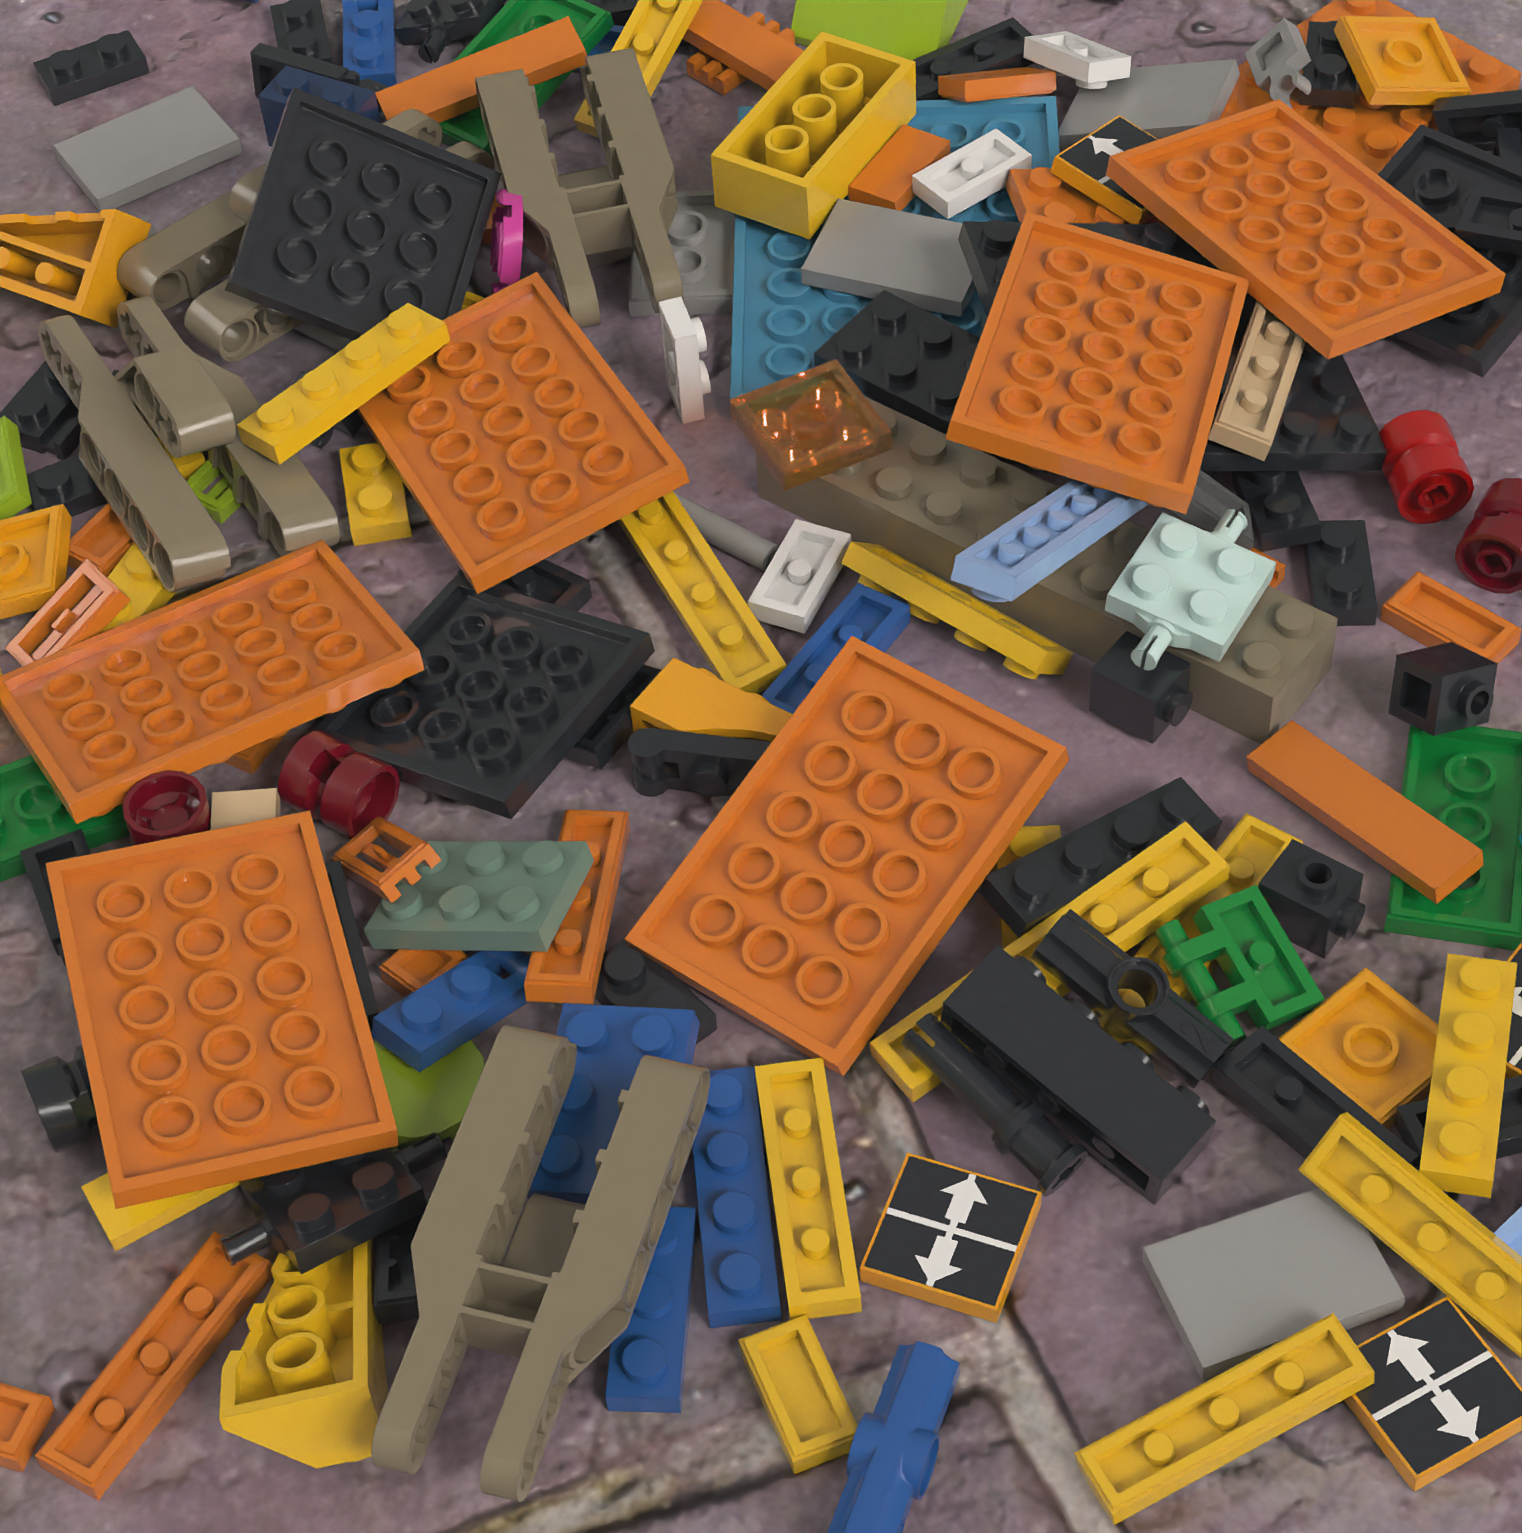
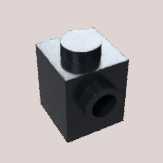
M1126 631L1091 669L1089 711L1153 744L1169 725L1174 727L1179 725L1190 709L1193 700V694L1189 691L1191 663L1165 650L1154 669L1144 670L1145 660L1138 667L1131 659L1132 651L1138 646L1142 638Z
M1453 642L1397 654L1388 714L1432 736L1488 723L1494 699L1493 691L1498 663Z
M1294 839L1290 841L1258 885L1260 892L1290 942L1325 959L1339 938L1348 941L1355 934L1366 909V905L1359 902L1363 873Z

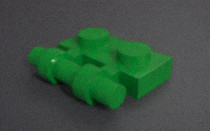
M1257 885L1201 906L1192 918L1202 934L1200 936L1189 939L1178 919L1165 923L1155 931V935L1166 952L1162 960L1173 978L1181 977L1197 1005L1195 1008L1234 1039L1228 1048L1237 1045L1246 1038V1034L1234 1015L1247 1010L1257 1029L1263 1026L1269 1030L1310 1013L1325 999ZM1215 958L1232 987L1221 992L1204 963Z

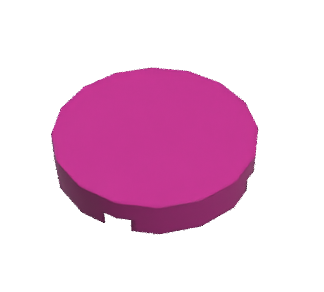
M500 189L495 197L499 206L504 207H496V212L493 213L490 266H492V272L497 273V277H500V283H491V295L519 281L521 274L523 201L521 195L508 193L507 189Z

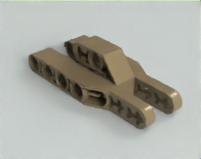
M633 48L585 56V66L580 67L586 100L609 171L607 166H601L558 175L554 152H549L544 118L539 119L536 91L534 85L529 86V79L525 77L523 69L475 77L477 97L497 172L502 173L500 177L502 189H507L508 193L522 196L523 245L554 269L565 309L580 329L601 324L596 290L589 268L629 260L633 247L655 313H660V301L681 297L684 302L681 277L668 238V232L678 209L675 197L674 166Z
M418 109L403 111L383 123L386 126L437 147L440 146L442 141L440 124ZM462 141L446 149V151L494 170L495 163L493 157L471 142ZM266 163L245 174L229 192L130 248L120 259L117 267V279L121 286L138 298L150 296L162 311L172 308L187 298H191L193 301L186 311L184 327L189 330L193 338L227 362H237L246 358L304 322L225 291L228 279L203 294L200 291L231 273Z
M150 296L123 301L118 305L117 316L120 331L127 347L135 358L127 363L115 376L110 372L71 315L40 321L38 335L44 358L79 410L78 423L81 426L79 459L168 591L174 592L222 578L225 574V569L231 567V561L226 541L220 529L159 443L158 437L170 454L176 458L207 450L208 460L212 464V468L219 467L230 485L233 484V497L237 504L242 502L245 504L258 523V534L263 540L269 539L281 556L322 539L329 547L339 542V524L334 507L296 453L279 465L242 443L237 424L261 407L242 379L192 352Z
M504 1025L500 1029L411 1243L420 1317L375 1428L371 1452L372 1462L375 1466L413 1475L418 1471L426 1456L467 1348L472 1346L520 1358L484 1454L480 1486L481 1491L485 1494L517 1502L524 1501L534 1481L569 1383L628 1328L703 1118L710 1087L709 1068L644 1055L637 1067L629 1091L622 1089L617 1102L620 1115L607 1150L599 1148L595 1159L597 1176L587 1203L582 1204L533 1193L524 1208L503 1265L500 1266L569 1090L577 1056L576 1044L570 1043L567 1037L511 1025Z

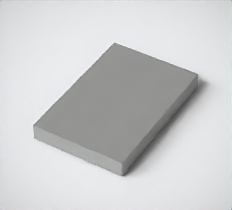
M1236 59L1130 68L1129 78L1110 80L1105 88L1088 89L1080 87L1058 130L1060 150L1064 151L1118 115L1157 139H1162L1220 119L1240 76Z
M194 86L53 145L57 160L99 212L103 209L119 208L243 153L239 137Z
M714 190L676 191L675 197L678 209L668 232V238L679 269L684 294V305L689 315L732 313L735 213L715 207ZM633 247L630 260L628 297L630 317L660 316V313H655Z
M838 198L801 268L802 284L875 299L883 290H886L924 310L958 317L963 316L976 288L958 241L962 223Z
M1320 1188L1143 1247L1142 1262L1201 1380L1223 1373L1332 1313L1335 1314L1344 1329L1348 1330L1402 1311L1404 1307L1405 1296L1368 1229Z

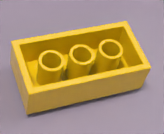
M821 31L711 154L715 207L810 240L827 220L838 198L844 199L848 195V185L903 124L907 125L916 115V62Z

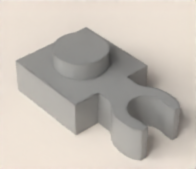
M1283 18L1245 52L1257 86L1268 93L1274 101L1280 99L1292 108L1289 97L1296 87L1307 95L1311 93L1310 81L1300 74L1301 69L1311 59L1298 27L1286 18Z

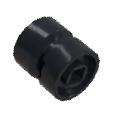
M82 1045L76 1047L74 1060L66 1062L60 1057L54 1056L21 1070L55 1153L91 1138L93 1126L98 1124Z

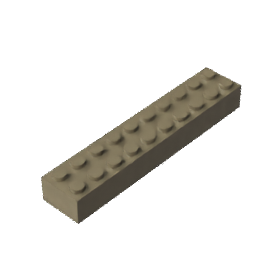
M826 378L806 395L755 446L760 498L813 524L849 533L853 542L880 544L1055 643L1095 663L1104 656L1126 631L1140 638H1143L1145 635L1133 623L1105 611L1107 594L1150 532L1147 528L1126 520L1012 602L986 601L975 596L971 591V587L951 580L956 555L1056 491L1059 487L982 451H976L966 445L945 439L946 434ZM1267 586L1220 662L1191 649L1167 646L1165 650L1191 663L1189 691L1193 694L1191 710L1262 744L1287 724L1331 669L1338 618Z

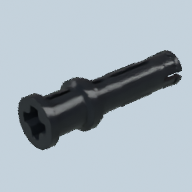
M928 1013L916 1022L935 1042V1046L931 1047L912 1029L903 1038L902 1046L906 1050H910L979 1119L994 1131L991 1137L995 1143L994 1148L1001 1155L1010 1153L1025 1166L1039 1181L1037 1190L1042 1192L1044 1197L1058 1190L1079 1169L1087 1158L1089 1150L1081 1143L1072 1145L1044 1118L1046 1109L1039 1102H1033L1031 1099L1022 1102L1003 1082L959 1042L938 1020L934 1013Z

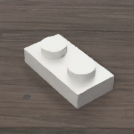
M1068 31L1025 37L1023 58L1044 66L1045 70L1056 71L1058 76L1067 75L1076 79L1075 84L1079 87L1101 89L1107 87V82L1110 80L1130 77L1131 56Z
M994 129L913 174L912 191L933 209L949 219L1004 188L1010 169H1032V154L998 129Z
M681 297L660 301L659 310L667 387L683 424L705 419L703 395L711 393V386L703 360H699V353L707 351L706 336L702 322L699 317L690 319Z
M795 519L748 600V606L756 619L805 634L843 567L841 562L851 542V534Z

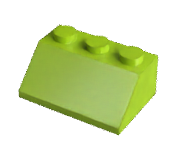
M796 0L791 30L794 31L795 43L809 46L822 31L909 60H914L949 44L969 0Z

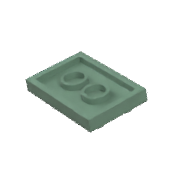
M427 841L441 861L432 869L423 863L418 864L415 869L422 878L413 886L400 880L395 886L402 895L393 903L382 898L364 931L373 949L547 952L594 859L586 841Z

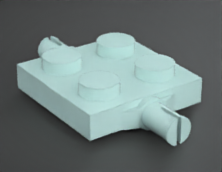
M1235 509L1225 510L1212 532L1204 531L1162 512L1107 594L1105 611L1133 623L1145 634L1131 653V659L1138 667L1145 660L1144 670L1154 669L1167 646L1191 649L1215 661H1221L1271 582L1277 563L1235 544L1241 532L1248 525L1246 517L1240 511L1233 521Z

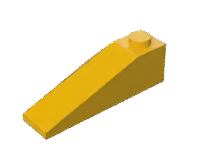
M373 1238L303 1274L298 1271L288 1256L282 1253L278 1254L271 1268L274 1282L264 1303L253 1304L246 1318L250 1331L240 1351L231 1350L222 1367L219 1420L223 1430L316 1469L345 1462H356L372 1457V1441L375 1428L388 1396L382 1325L378 1324L373 1307L376 1269Z

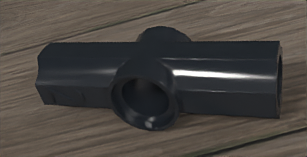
M1072 909L1060 917L1031 956L1034 961L1095 1009V1015L1106 1032L1117 1038L1133 1039L1193 1089L1201 1082L1234 1040L1170 988L1166 973L1157 963L1147 958L1130 957ZM1124 988L1137 992L1143 998L1146 1007L1136 1008L1126 1004L1121 999L1118 990Z

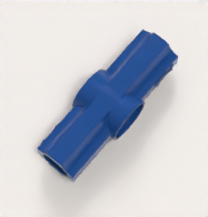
M916 1341L911 1345H899L896 1355L893 1357L886 1381L883 1383L874 1412L864 1413L856 1429L847 1462L846 1474L848 1480L827 1533H903L905 1521L913 1500H921L930 1483L940 1444L938 1432L960 1375L959 1362L947 1356L942 1348Z

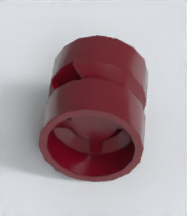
M1504 478L1491 484L1477 506L1473 520L1467 525L1456 546L1455 560L1461 573L1467 580L1479 588L1493 593L1510 594L1522 590L1521 478Z
M312 731L303 736L286 757L279 774L277 790L280 800L285 805L298 812L310 811L312 819H322V822L329 828L352 839L376 817L388 820L399 795L400 779L398 771L391 765L365 752H356L349 744L323 731Z
M167 770L150 774L141 779L127 792L122 806L124 819L134 845L209 831L211 828V808L204 786L196 777L182 771Z

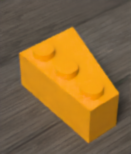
M103 209L100 213L80 214L62 211L55 212V215L31 216L26 213L0 215V287L117 328L118 305L120 302L126 301L129 292L120 285L117 279L119 261L130 248L147 239L152 224L117 209Z

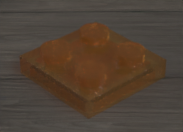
M837 359L730 399L731 418L784 491L892 449L891 430Z

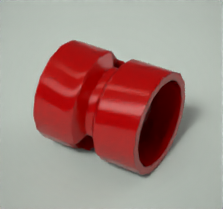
M1417 410L1399 415L1384 425L1379 432V436L1387 451L1382 471L1388 480L1400 515L1409 522L1430 524L1448 519L1461 511L1471 500L1474 485L1464 459L1458 455L1457 443L1447 420L1437 412Z

